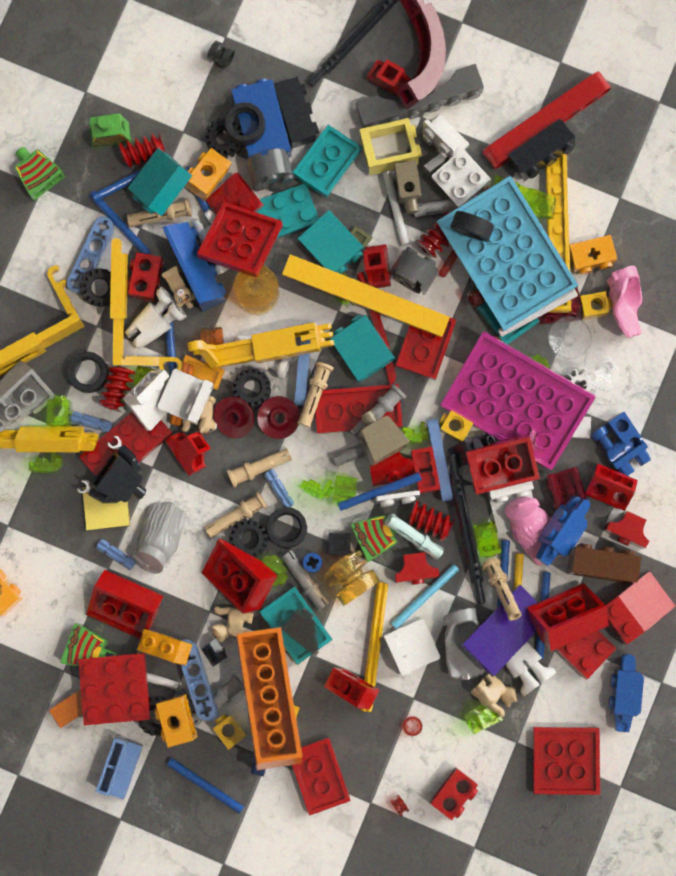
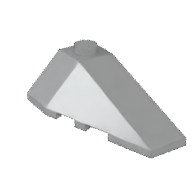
M22 361L18 362L0 381V432L14 422L19 423L25 416L40 412L56 397L35 371Z

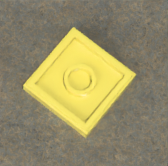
M88 492L83 493L87 531L130 526L128 501L126 503L120 501L118 503L103 504L90 497Z

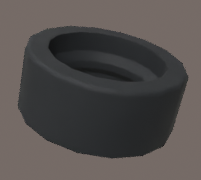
M242 102L235 104L225 115L224 124L227 135L238 145L248 146L255 144L265 132L263 113L252 103ZM244 112L251 113L257 119L255 132L247 136L237 134L232 126L235 116Z
M456 211L450 227L454 231L470 238L488 242L495 225L479 216Z
M85 351L78 353L68 363V380L80 392L89 394L97 392L108 381L106 379V376L109 375L108 365L101 356L94 352ZM86 360L94 361L100 367L99 379L90 385L80 383L75 374L77 366Z
M283 507L275 510L267 520L266 530L268 537L275 545L289 549L303 542L307 535L308 526L305 517L300 511L291 507ZM284 515L295 517L300 525L298 535L288 541L278 538L274 530L275 522Z

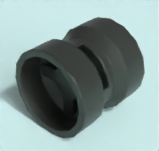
M216 40L209 49L207 59L212 62H219L221 67L227 69L234 58L235 50L231 47L225 48L221 42Z

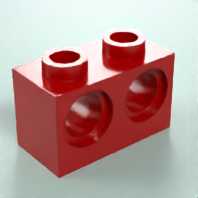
M136 252L135 258H132L130 263L132 276L131 279L128 278L127 291L131 298L156 302V292L159 287L164 262L162 257ZM148 262L151 264V268L148 271L141 270L143 263ZM140 283L147 284V288L143 292L137 291V286Z
M433 447L411 450L414 472H419L422 478L421 481L416 482L420 495L440 491Z
M597 464L588 481L585 495L607 503L613 508L625 511L635 494L638 480Z
M333 667L324 686L356 708L371 709L379 692L378 688L349 670Z
M455 767L430 800V804L451 821L454 817L458 819L465 810L463 807L468 799L471 801L478 793L476 789L478 784ZM461 780H465L468 783V788L464 792H459L456 789L457 783ZM452 798L455 801L454 807L449 810L443 807L444 800Z

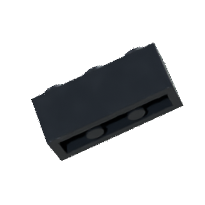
M298 77L274 83L279 107L292 148L315 142L316 134H319L316 121L312 122L310 117L313 114L310 102L306 103L304 95H307L304 82L300 83Z
M558 119L508 154L509 164L523 181L529 178L532 179L540 173L541 169L553 165L557 158L563 154L570 153L574 149L575 135L561 119Z

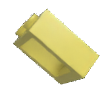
M409 118L359 129L360 141L369 176L393 171L397 163L416 160L417 165L419 164V157L422 156L419 144H415L414 138L417 137L414 125H410ZM406 132L410 153L376 160L371 139Z

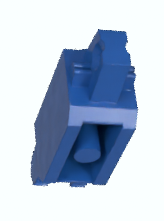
M573 495L565 506L560 505L555 511L550 522L538 538L542 545L535 558L540 563L549 566L557 555L568 556L587 528V520L584 516L590 507L588 499H580V497Z
M631 654L622 655L619 670H615L614 674H611L610 687H613V694L609 696L608 709H611V714H614L615 731L630 732L633 716L637 717L641 713L644 677L640 672H635L636 658Z

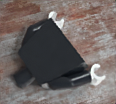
M114 436L118 440V444L112 446L108 442L110 448L118 451L112 452L91 483L88 480H81L82 483L86 484V490L82 488H77L79 493L88 492L90 497L103 504L118 503L120 501L126 503L131 496L140 500L146 494V489L139 485L143 477L140 475L141 467L138 459L127 446H122V441L119 437Z

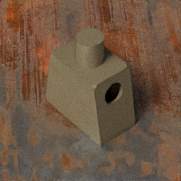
M416 160L397 163L394 167V180L399 205L405 204L406 214L419 212L417 202H420L421 188Z
M372 410L361 416L366 427L360 431L359 438L371 466L403 450L410 443L409 439L389 416H384L377 420Z

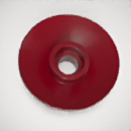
M233 396L226 397L218 402L214 410V421L217 423V428L225 436L237 439L244 437L251 431L254 422L253 413L244 400Z
M275 396L269 398L259 408L257 415L258 425L262 432L271 438H287L299 426L297 423L300 418L299 409L292 400L286 397ZM277 415H283L284 418L282 422L276 421Z

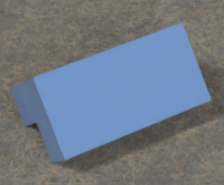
M120 737L114 738L95 792L125 799L143 745Z

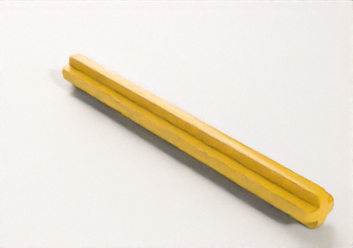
M378 582L376 586L364 680L374 687L376 684L388 584ZM371 707V709H362V708H360L361 711H364V712H371V711H372V707Z

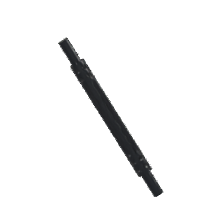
M382 0L320 65L321 68L309 79V85L314 87L326 74H330L399 0Z
M452 454L447 456L451 473L449 479L470 581L474 585L477 604H482L486 602L482 581L484 580L463 478L459 474L456 455Z

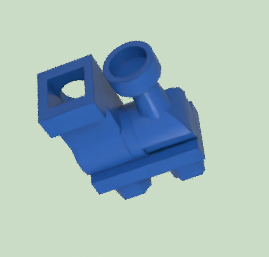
M625 412L620 413L605 424L606 427L603 425L590 434L594 441L599 440L606 451L605 459L610 464V467L624 475L629 476L635 471L628 462L632 458H635L640 467L651 460L646 450L648 448L647 444L643 441ZM608 430L611 431L618 440L614 444L606 436Z

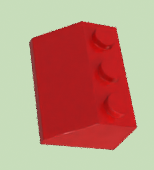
M104 570L94 585L86 615L141 639L143 630L151 629L164 596Z
M585 583L527 607L528 614L540 640L550 651L609 626L606 605Z

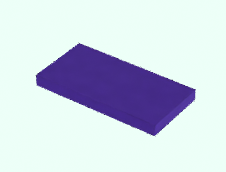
M521 585L512 592L518 609L522 614L521 617L510 621L501 603L461 645L491 677H494L537 632L528 614L527 607L538 602Z

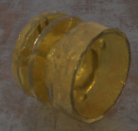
M263 266L257 278L241 272L235 277L233 284L234 294L241 309L249 314L263 315L273 310L277 305L280 296L278 280L273 271L268 267ZM255 284H259L258 292L253 290Z
M360 550L347 554L335 562L323 575L325 580L333 575L336 577L329 584L330 587L338 584L342 586L336 593V596L343 606L381 581L373 569L366 572L362 571V568L368 562L366 559L357 564L355 560L363 555Z

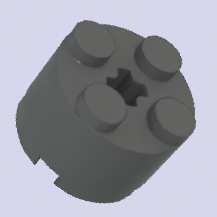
M270 149L267 150L268 154L261 156V152L247 159V168L253 191L269 189L271 192L278 191L282 188L281 185L294 181L286 150Z
M407 247L401 252L389 274L394 279L396 276L399 277L401 280L399 283L417 294H420L422 291V294L425 295L439 274L438 269L435 267L436 262L426 256L425 258L417 255V251Z

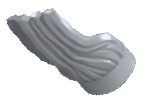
M154 502L150 504L137 538L138 549L133 550L132 557L140 568L149 573H161L165 563L178 548L187 514L179 507H176L174 503Z
M457 609L443 617V625L447 626L445 644L449 676L454 679L470 680L474 676L478 677L479 674H486L487 672L461 646L481 625L477 620L476 609Z

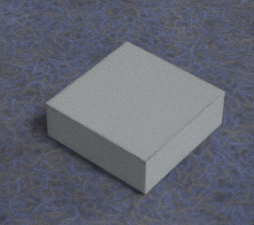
M440 153L424 165L423 172L427 177L444 165L445 158Z

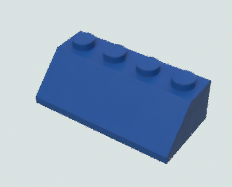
M188 222L162 227L202 312L225 302L223 295L227 293L222 282L218 284L215 276L218 274L213 264L208 265L206 260L198 258L197 253L201 246H199L196 240L199 238L195 227L190 228Z

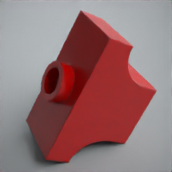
M377 59L366 77L368 81L397 98L399 96L396 91L412 80L405 74V69L388 59L385 62Z
M387 245L365 247L366 251H363L364 267L369 285L375 288L391 287Z
M182 431L165 440L188 476L206 467L204 456L211 448L199 431L189 436Z
M400 451L374 466L369 465L372 486L389 484L415 474L413 459L403 457Z
M629 511L623 512L621 519L617 523H606L603 530L617 537V541L626 546L632 544L638 548L645 549L650 541L643 532L647 520Z
M425 552L403 555V569L395 574V582L411 581L412 585L424 584V579L439 577V570L427 563Z

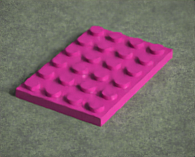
M483 331L440 406L449 411L452 410L473 422V425L500 441L527 434L531 439L536 462L552 470L595 400L596 395Z

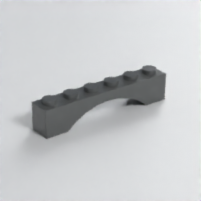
M473 64L455 70L452 77L440 89L426 96L408 110H406L402 101L388 100L379 96H373L356 102V110L362 128L398 121L408 117L409 119H414L426 111L432 113L440 110L445 105H457L461 102L460 100L467 98L469 100L476 99L482 94L484 85L477 65Z

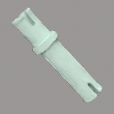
M393 513L387 517L385 525L413 543L416 549L419 551L423 550L435 560L441 557L443 548L432 542L428 535L419 533Z

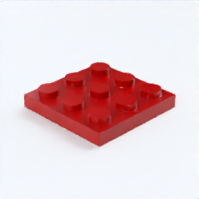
M223 202L197 253L198 258L257 278L283 226L282 221Z
M145 653L78 659L84 726L151 719Z
M533 727V794L600 795V728Z

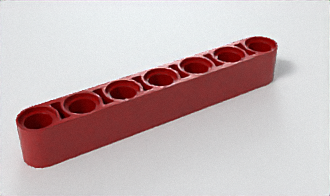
M600 71L595 72L483 150V155L494 170L498 169L509 161L508 154L558 119L565 123L603 97L612 87Z

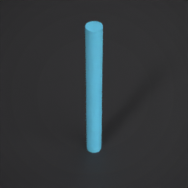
M452 564L398 615L391 624L396 629L400 627L459 569Z

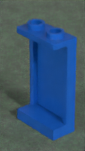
M260 79L255 84H240L235 89H232L235 104L242 102L252 103L262 111L265 119V132L261 139L255 144L246 146L248 156L251 157L259 152L263 156L268 154L267 150L284 149L288 157H292L273 80ZM246 112L238 114L243 136L254 133L257 128L255 116Z

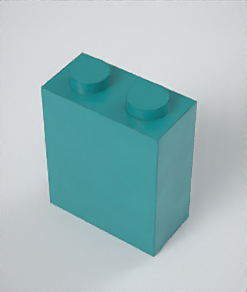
M157 148L128 189L134 194L132 196L134 200L141 205L144 203L142 207L151 214L156 212L163 216L193 175L170 155Z
M330 210L298 238L300 244L322 267L342 275L348 270L347 266L352 261L356 263L363 257V245Z
M361 315L356 316L350 321L351 325L345 329L340 327L333 332L334 336L330 338V340H334V346L360 383L396 359L366 315L363 317Z

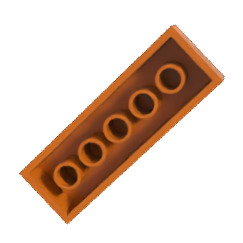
M281 627L237 634V647L256 769L263 770L300 764L302 762V752Z

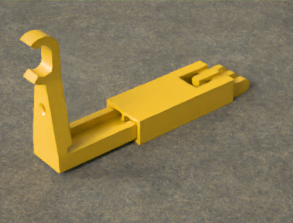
M114 238L111 242L110 318L113 319V365L159 366L160 370H164L165 362H176L178 364L177 370L181 371L182 361L177 357L125 356L124 359V319L127 318L128 254L122 253V241Z
M58 265L50 267L47 271V276L70 317L37 335L33 332L0 350V377L7 374L18 362H29L47 352L45 348L85 327L64 289L67 286V281L62 279L60 282H56L53 278L54 273L60 270Z
M313 322L253 334L250 339L220 345H210L200 340L188 342L187 345L188 351H193L194 355L200 354L212 369L252 361L264 363L319 352L321 348L334 346V340L325 341V339L333 337L332 332L324 333L325 330L332 329L331 324L317 326ZM301 337L302 342L310 340L311 343L296 346L297 341L295 338Z
M20 426L19 430H3L0 432V449H15L16 452L93 451L99 435L95 432H84L83 426Z

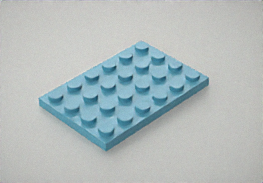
M511 175L437 221L504 331L579 286ZM456 211L467 212L493 223L495 227L488 242L476 240L451 229L450 226Z

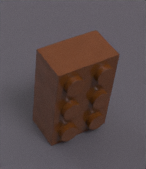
M579 543L576 544V547L569 554L566 574L627 584L638 583L642 556H635V551L623 550L616 553L614 548L601 547L592 549L590 544Z

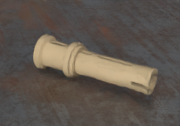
M185 198L184 201L172 203L163 216L156 212L151 214L148 211L127 214L129 227L132 228L168 218L174 221L175 218L186 215L191 217L192 210L189 199Z
M315 362L316 369L313 377L309 380L310 389L297 422L299 425L308 428L311 427L322 391L328 386L326 383L329 374L334 369L332 366L322 362Z
M285 448L251 464L245 462L243 466L232 471L230 469L227 470L233 487L236 488L237 484L246 480L252 481L255 475L292 461L291 455H288V449Z
M258 491L254 497L245 502L241 501L239 507L204 528L212 539L245 518H252L254 513L263 508L267 509L268 506Z
M498 558L488 559L482 564V569L489 577L488 582L490 586L495 588L510 621L516 620L522 614L507 585L508 577L506 573H503L500 567L501 562Z

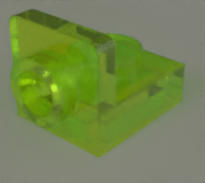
M421 421L419 433H414V429L405 427L402 428V432L411 444L421 445L422 440L427 439L428 428L424 427L425 422Z
M51 452V462H48L49 459L36 458L35 462H29V471L32 473H58V468H62V455H59V452Z
M310 479L308 482L303 480L300 490L323 501L324 498L329 499L334 490V487L331 486L333 481L329 479L322 490L320 489L321 485Z
M483 705L465 714L466 723L473 734H477L504 720L503 717H499L497 713Z

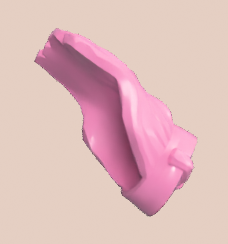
M628 266L624 269L612 272L611 277L606 281L610 287L609 297L612 301L613 316L619 329L627 338L642 334L637 318V310L642 303V292L636 266Z
M520 497L511 501L506 506L505 514L510 520L515 540L522 546L536 565H541L542 563L535 558L542 545L538 538L551 519L545 510L538 507L540 504L536 498Z

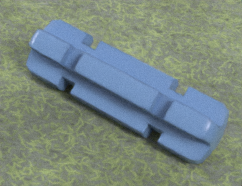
M75 411L70 418V421L74 424H81L95 430L101 429L102 432L106 433L112 429L113 425L111 421H102L100 418L86 414L83 416Z
M275 470L267 471L264 476L271 483L270 486L277 498L281 500L282 506H293L294 502L288 496V492L281 480L277 478L278 475Z
M101 539L96 546L99 551L105 552V555L117 563H122L123 567L131 570L136 564L133 558L127 557V554L115 546H110V543L104 539Z

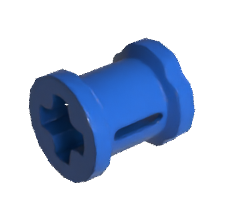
M309 553L303 559V566L305 570L316 573L322 566V559L316 553ZM310 557H313L314 560H319L315 569L307 566V563L310 562Z

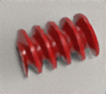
M152 133L150 141L143 136L142 143L135 138L134 145L127 140L125 148L121 143H118L122 159L129 168L133 166V161L140 165L141 158L147 163L149 156L151 157L157 148L165 152L160 133L158 138Z
M438 223L433 224V229H427V235L422 234L420 236L421 241H415L423 252L433 258L437 257L435 250L443 252L442 244L449 247L447 238Z
M121 366L110 367L109 372L113 375L106 376V379L111 383L103 385L108 391L101 392V396L105 400H99L98 404L109 410L123 413L118 409L119 407L126 406L121 399L126 396L124 391H131V388L126 384L134 382L129 375H136L137 372Z
M416 500L408 517L410 526L416 522V530L418 531L424 526V534L432 530L433 538L440 534L441 542L447 538L455 521L454 519L450 523V515L448 514L442 519V511L434 515L433 507L426 511L425 503L419 508L418 500Z

